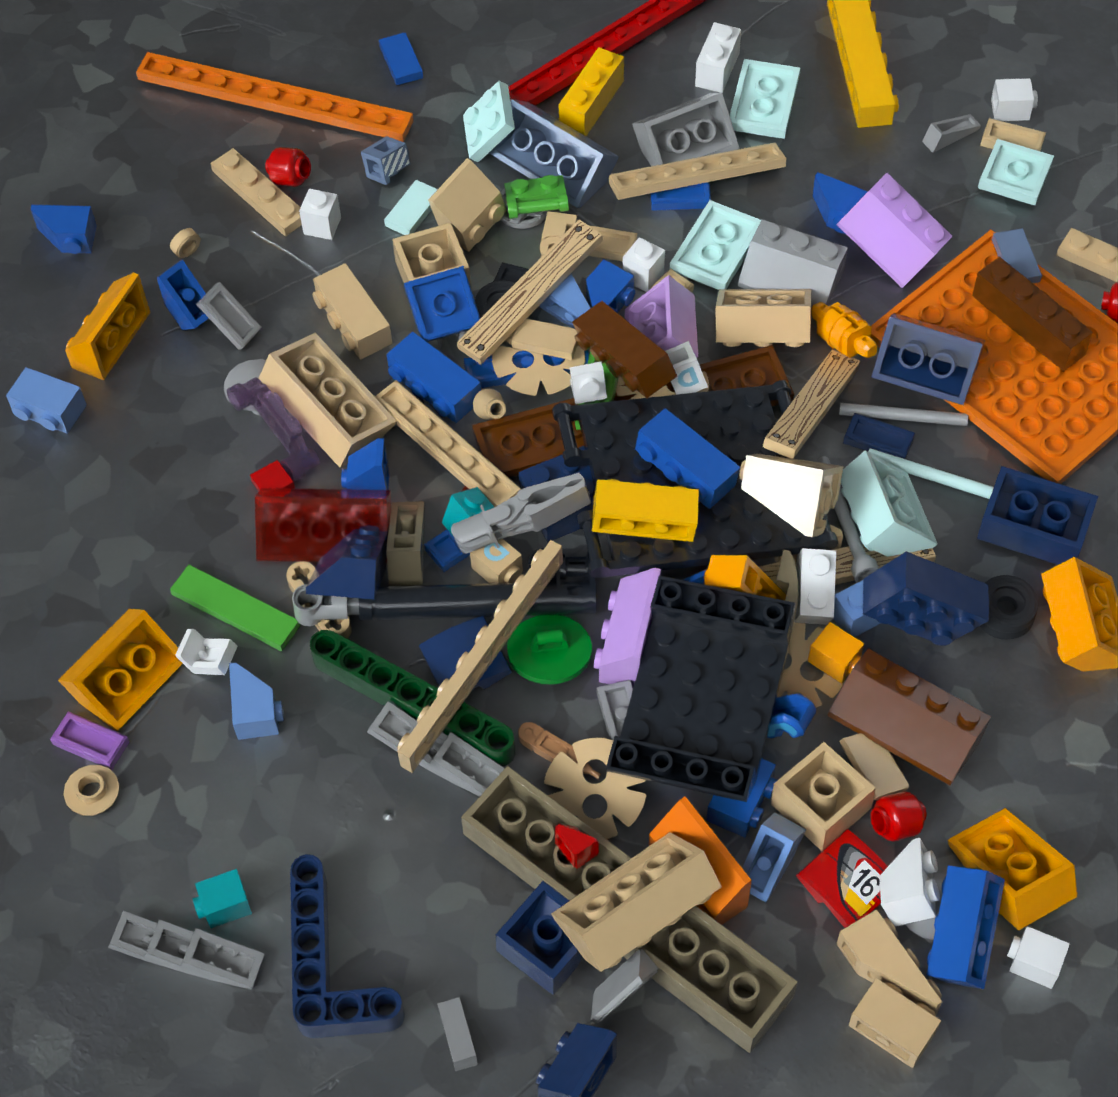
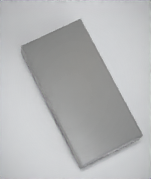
M221 282L216 283L196 304L238 350L242 349L262 328Z

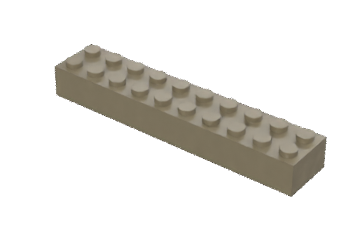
M508 766L461 817L463 834L534 889L544 881L569 901L631 859V857ZM558 824L575 826L582 833L596 838L599 841V854L578 869L574 868L555 844V826ZM697 906L684 913L677 923L666 926L654 934L647 944L636 947L623 956L628 960L637 950L643 949L659 968L658 972L652 977L654 981L748 1053L752 1052L794 998L798 981Z

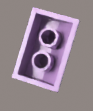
M888 173L836 224L901 288L952 237Z
M670 275L625 309V320L662 350L666 351L689 341L696 358L698 357L695 296Z
M652 568L621 578L618 591H611L608 610L612 611L610 620H604L601 632V639L605 640L604 648H597L594 660V668L599 669V682L613 684L630 680L632 688H634L653 618L650 606L658 577L661 576V569Z

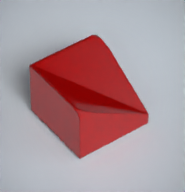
M564 824L555 826V844L574 868L578 869L599 854V841L596 838L582 833L575 826Z

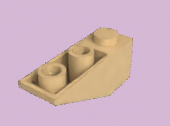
M875 910L840 931L837 946L857 975L872 983L876 978L883 983H893L902 990L903 996L915 1004H925L935 1014L938 1013L942 1004V995L938 986L932 979L924 977L919 970L920 965L917 957L909 948L905 949L897 939V930L888 918L883 919L880 913Z

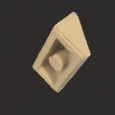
M862 733L840 740V744L854 769L876 787L873 800H878L885 795L906 791L909 788L907 780L890 751L874 743Z

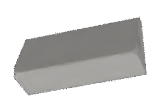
M643 949L637 950L595 989L591 1020L594 1023H599L612 1014L658 972L659 968Z

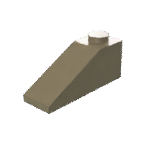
M425 501L392 502L386 550L389 586L423 585Z

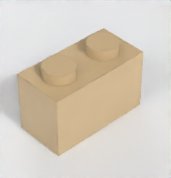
M876 978L852 1013L849 1026L911 1068H914L936 1034L941 1020L936 1017L935 1012L927 1005L922 1003L915 1004L903 996L902 990L893 983H883Z

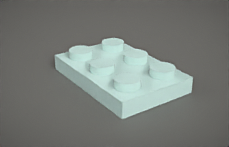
M744 59L730 112L734 131L785 139L800 76V67Z
M709 200L671 260L670 269L717 290L727 289L746 258L750 242L761 220Z

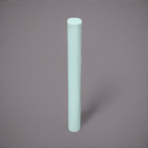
M871 448L868 451L908 474L990 499L994 488L990 485Z

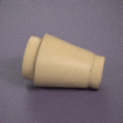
M487 388L479 391L474 397L473 409L478 417L491 420L499 419L505 414L506 406L498 391ZM496 403L495 408L490 411L492 404Z

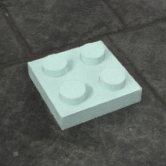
M498 81L491 89L487 90L463 115L469 159L479 162L515 129L509 88L507 84Z
M997 139L979 180L978 188L1036 205L1051 168L1054 155Z

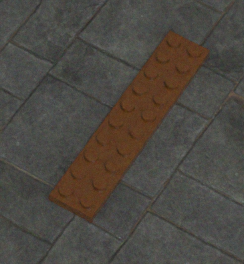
M773 345L699 364L701 371L706 372L708 376V391L772 385L779 380L788 381ZM670 381L666 386L670 391L675 392ZM792 390V393L790 394L791 401L794 400V392H793V390ZM615 393L614 401L629 400L636 394L618 396ZM574 398L507 415L499 419L472 425V430L478 449L485 458L508 478L518 476L520 471L563 454L565 450L558 422L554 420L552 408L559 403H568L571 406L579 404H575ZM778 399L770 400L772 407L779 405ZM571 421L577 448L584 446L581 430H576L575 421Z

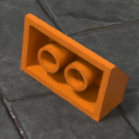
M686 796L683 797L649 833V846L671 832L705 852L722 887L714 892L708 901L696 906L723 925L748 907L752 880Z

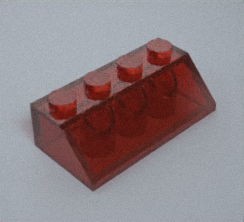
M261 488L255 495L256 561L319 562L322 556L354 529H360L361 526H376L380 528V531H388L389 533L391 490Z

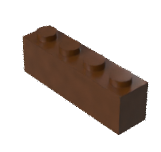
M1000 256L977 273L972 296L1062 371L1067 370L1086 355L1093 332Z
M600 301L572 321L577 331L574 337L579 346L584 351L589 349L597 362L605 363L614 377L618 378L621 376L626 386L632 392L637 390L647 399L677 377L668 354L603 301Z

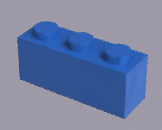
M411 332L386 354L389 375L399 383L402 382L408 386L415 396L425 399L430 403L440 416H447L457 423L473 409V400L476 394L481 391V382L416 333Z
M666 408L638 432L635 450L645 461L651 462L659 468L670 481L689 489H699L698 502H701L710 509L735 487L740 466Z
M948 865L946 877L942 882L940 909L934 922L935 935L933 945L927 957V976L946 983L979 989L985 988L1005 882L1004 878L986 870Z

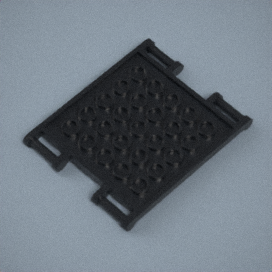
M779 380L772 385L649 397L647 399L639 398L572 406L568 403H559L552 408V412L561 432L565 450L562 454L564 464L568 467L589 465L595 489L597 479H616L620 482L651 483L653 485L675 487L680 485L670 481L659 468L651 462L645 461L635 450L639 430L663 409L666 408L741 467L742 462L746 460V455L763 454L787 458L764 448L763 443L767 434L776 424L770 400L778 399L783 415L792 403L790 398L792 390L788 381ZM571 421H579L585 450L577 448ZM739 475L735 487L710 509L701 502H698V524L693 542L605 533L612 561H607L603 558L598 532H592L593 511H583L577 516L579 528L584 531L591 561L588 567L590 576L593 578L637 574L652 568H658L662 571L709 565L711 555H748L751 560L780 557L783 554V550L790 551L792 555L799 554L802 548L832 550L838 546L839 542L835 532L831 531L826 514L823 516V520H827L823 534L817 537L805 536L742 490V480Z

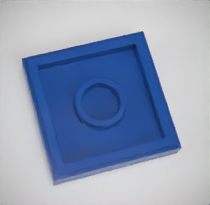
M464 266L404 283L419 335L426 342L468 331L480 319Z

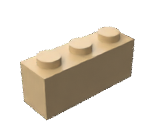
M346 263L313 278L315 292L312 295L319 309L324 308L327 311L330 325L334 330H340L342 340L349 351L354 350L361 360L393 344L389 323Z

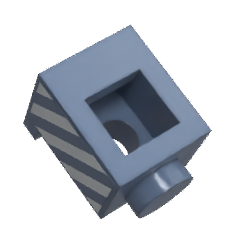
M388 136L361 151L367 178L385 185L390 183V176L397 175L400 170L410 165L409 150L406 143Z

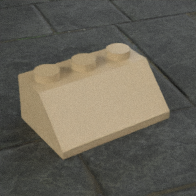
M719 289L716 302V342L723 343L724 346L729 347L740 346L742 343H754L755 346L759 347L771 346L773 343H785V345L790 347L803 346L804 343H810L812 289Z

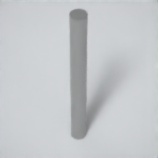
M840 402L839 415L853 416L854 413L869 418L959 426H967L968 414Z

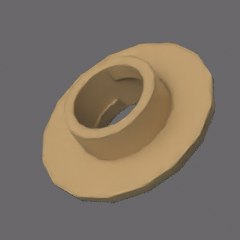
M88 765L79 768L70 775L65 783L63 793L65 802L73 812L82 816L101 814L109 809L117 799L119 782L111 769L102 765ZM87 784H100L98 792L94 795H82V790Z

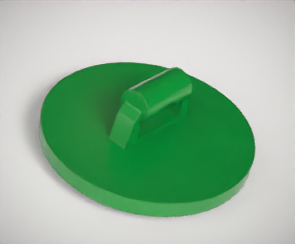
M539 615L529 618L517 626L508 639L507 654L511 666L523 678L539 684H560L576 678L587 668L592 656V642L588 632L578 622L561 615Z

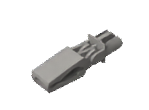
M580 473L519 490L518 494L487 511L484 510L483 505H480L481 513L454 523L451 527V533L459 549L465 554L495 543L497 548H500L498 540L532 530L538 532L591 503L590 493L587 490L585 479Z

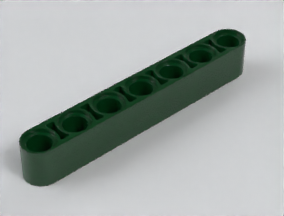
M321 630L316 632L310 639V650L316 668L384 706L389 701L417 720L422 709L427 705L431 706L437 698V687L334 631ZM325 649H333L331 652L326 654L320 653ZM353 664H361L359 668L349 669ZM382 679L390 680L384 685L376 684ZM409 695H418V696H419V697H418L417 699H415V700H406V699H405V698H406L407 696H409ZM465 702L462 703L442 731L447 736L450 732L502 767L510 764L516 755L512 729ZM468 726L477 727L473 732L463 731ZM497 742H504L507 744L505 747L501 749H496L492 747V745Z

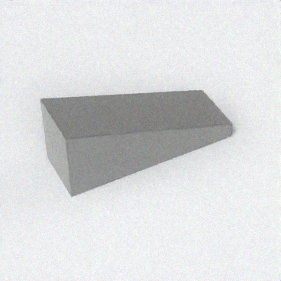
M971 114L933 122L930 124L922 142L934 153L978 131L981 125Z
M460 997L437 1003L455 1071L478 1065Z

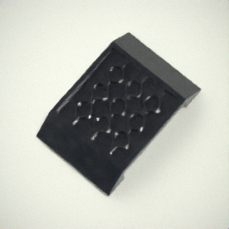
M659 576L650 606L653 618L621 735L620 737L614 736L606 771L747 802L758 777L787 659L795 603Z

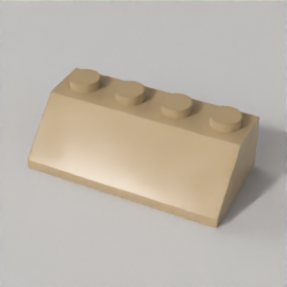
M316 333L270 353L259 376L261 382L339 468L348 464V456L377 438H382L397 422Z
M669 832L551 914L582 957L602 972L617 965L622 957L634 948L647 944L652 939V936L664 927L677 923L682 915L691 908L708 901L712 894L722 886L705 852Z

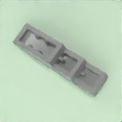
M388 701L367 733L397 751L401 738L406 733L411 734L417 725V720ZM442 732L419 763L425 769L478 796H481L505 769L451 732L448 736Z
M126 911L122 912L108 947L173 970L247 989H252L265 954L197 928L192 932L160 919L156 923Z

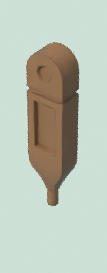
M532 722L523 723L519 727L518 739L526 748L531 751L534 750L536 754L551 763L560 752H564L575 763H578L573 746L547 730L544 731L542 727ZM588 762L585 764L583 774H590L599 779L601 774L595 771Z

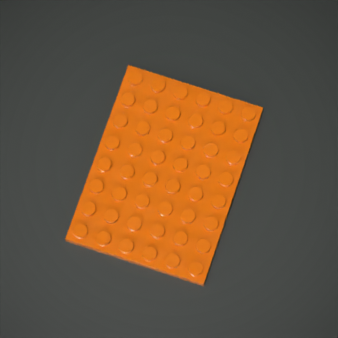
M990 229L872 324L871 338L877 343V347L880 348L889 317L897 313L986 340L964 405L945 401L960 413L967 414L971 422L1040 477L1062 484L1118 435V323L1038 265L1042 277L1040 282L1033 284L1093 332L1086 355L1067 370L1062 371L972 296L977 273L998 258L992 242L993 233L995 232Z

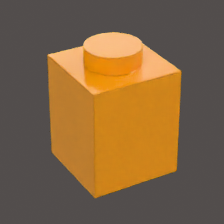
M829 622L811 644L808 662L842 684L860 660L864 643Z

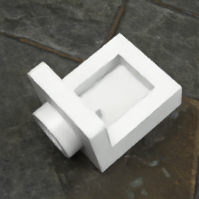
M601 362L569 368L570 384L575 404L607 398L604 370Z
M187 629L177 650L176 657L194 674L225 675L238 646L231 639L204 638L195 629Z

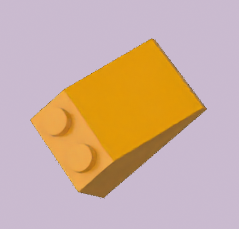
M1006 808L948 839L949 847L965 868L986 870L1005 879L999 914L1017 930H1021L1077 898L1075 865Z

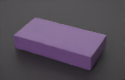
M69 711L50 739L53 745L111 770L130 742L127 736Z

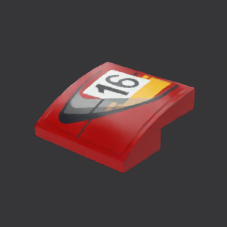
M847 829L795 876L817 903L824 902L841 925L846 928L870 914L881 903L880 875L888 866L860 838Z

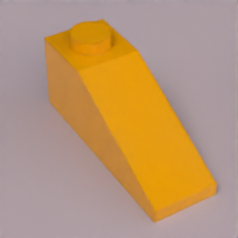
M711 555L709 566L704 574V585L785 601L786 594L748 555Z

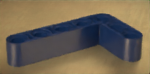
M310 854L299 856L294 860L290 869L293 1015L299 1031L308 1038H325L396 1030L402 1025L405 1018L402 1000L396 990L381 987L330 992L327 879L322 862L318 857ZM307 872L317 873L312 880H301V877ZM307 906L318 907L316 912L311 915L301 914ZM309 940L319 941L317 947L312 950L302 949L303 944ZM309 975L320 976V979L314 985L306 986L302 984ZM385 1004L396 1006V1009L390 1015L384 1016L377 1013L379 1008ZM348 1007L359 1009L353 1018L344 1019L340 1017L342 1011ZM317 1010L321 1012L319 1018L313 1022L303 1020V1017L309 1011Z

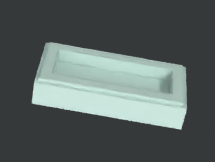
M415 180L384 219L385 226L403 235L414 233L432 209L428 199L438 189Z

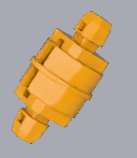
M818 302L812 306L811 315L817 321V334L832 349H836L849 358L857 354L865 358L876 355L877 343L871 338L872 327L858 312L839 302L831 306Z

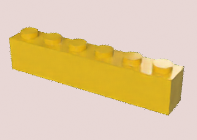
M827 0L857 127L892 125L894 112H898L899 108L898 97L892 93L893 78L892 74H887L886 71L887 55L885 52H881L882 37L881 33L876 32L875 29L876 13L870 10L871 0Z

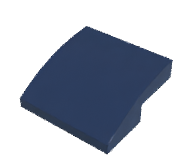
M477 617L458 624L419 645L438 686L446 678L450 679L455 673L456 665L464 652L469 653L476 644L475 639L480 629L485 625L489 626L485 617ZM502 650L497 654L473 689L480 686L485 690L513 672Z

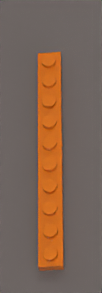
M150 52L146 53L136 71L138 80L371 135L388 136L401 142L405 141L414 122L413 113Z

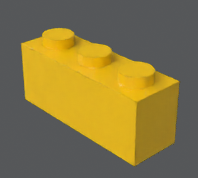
M598 47L559 103V121L587 136L624 82V56Z
M597 479L593 504L592 532L693 542L698 524L699 489H689L684 486H659L651 483L620 482L616 479Z

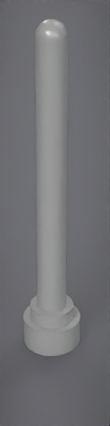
M821 456L817 460L819 463L831 464L826 456ZM840 488L834 509L854 558L851 572L855 582L858 583L878 570L879 566L874 558L866 554Z

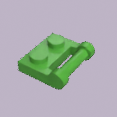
M547 175L530 180L517 179L513 182L504 183L509 219L518 218L520 214L549 210L569 211L563 175Z

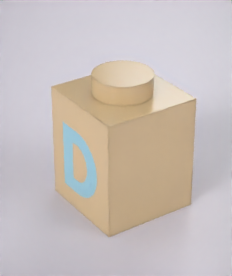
M504 539L498 540L500 548H497L496 544L492 543L470 552L472 569L488 583H515L523 572L522 554Z

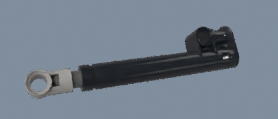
M539 549L533 551L529 556L528 570L531 568L532 559ZM588 551L584 557H566L563 554L562 565L525 616L596 614L595 578L590 576L588 564L591 561ZM515 583L379 586L375 599L306 594L307 584H304L295 589L292 601L295 619L303 626H314L321 620L348 619V615H359L360 621L373 620L374 618H377V620L494 617L497 606L502 600L507 601L513 592ZM305 603L315 604L314 606L309 608L302 607V605Z

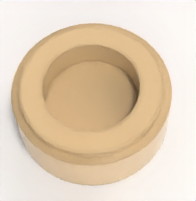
M192 228L183 229L172 239L170 249L179 258L188 257L197 250L201 238Z

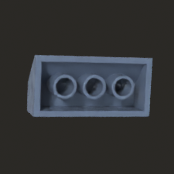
M512 99L511 107L515 129L496 145L489 154L530 179L542 178L547 175H563L568 202L577 208H581L606 184L619 156L530 102Z

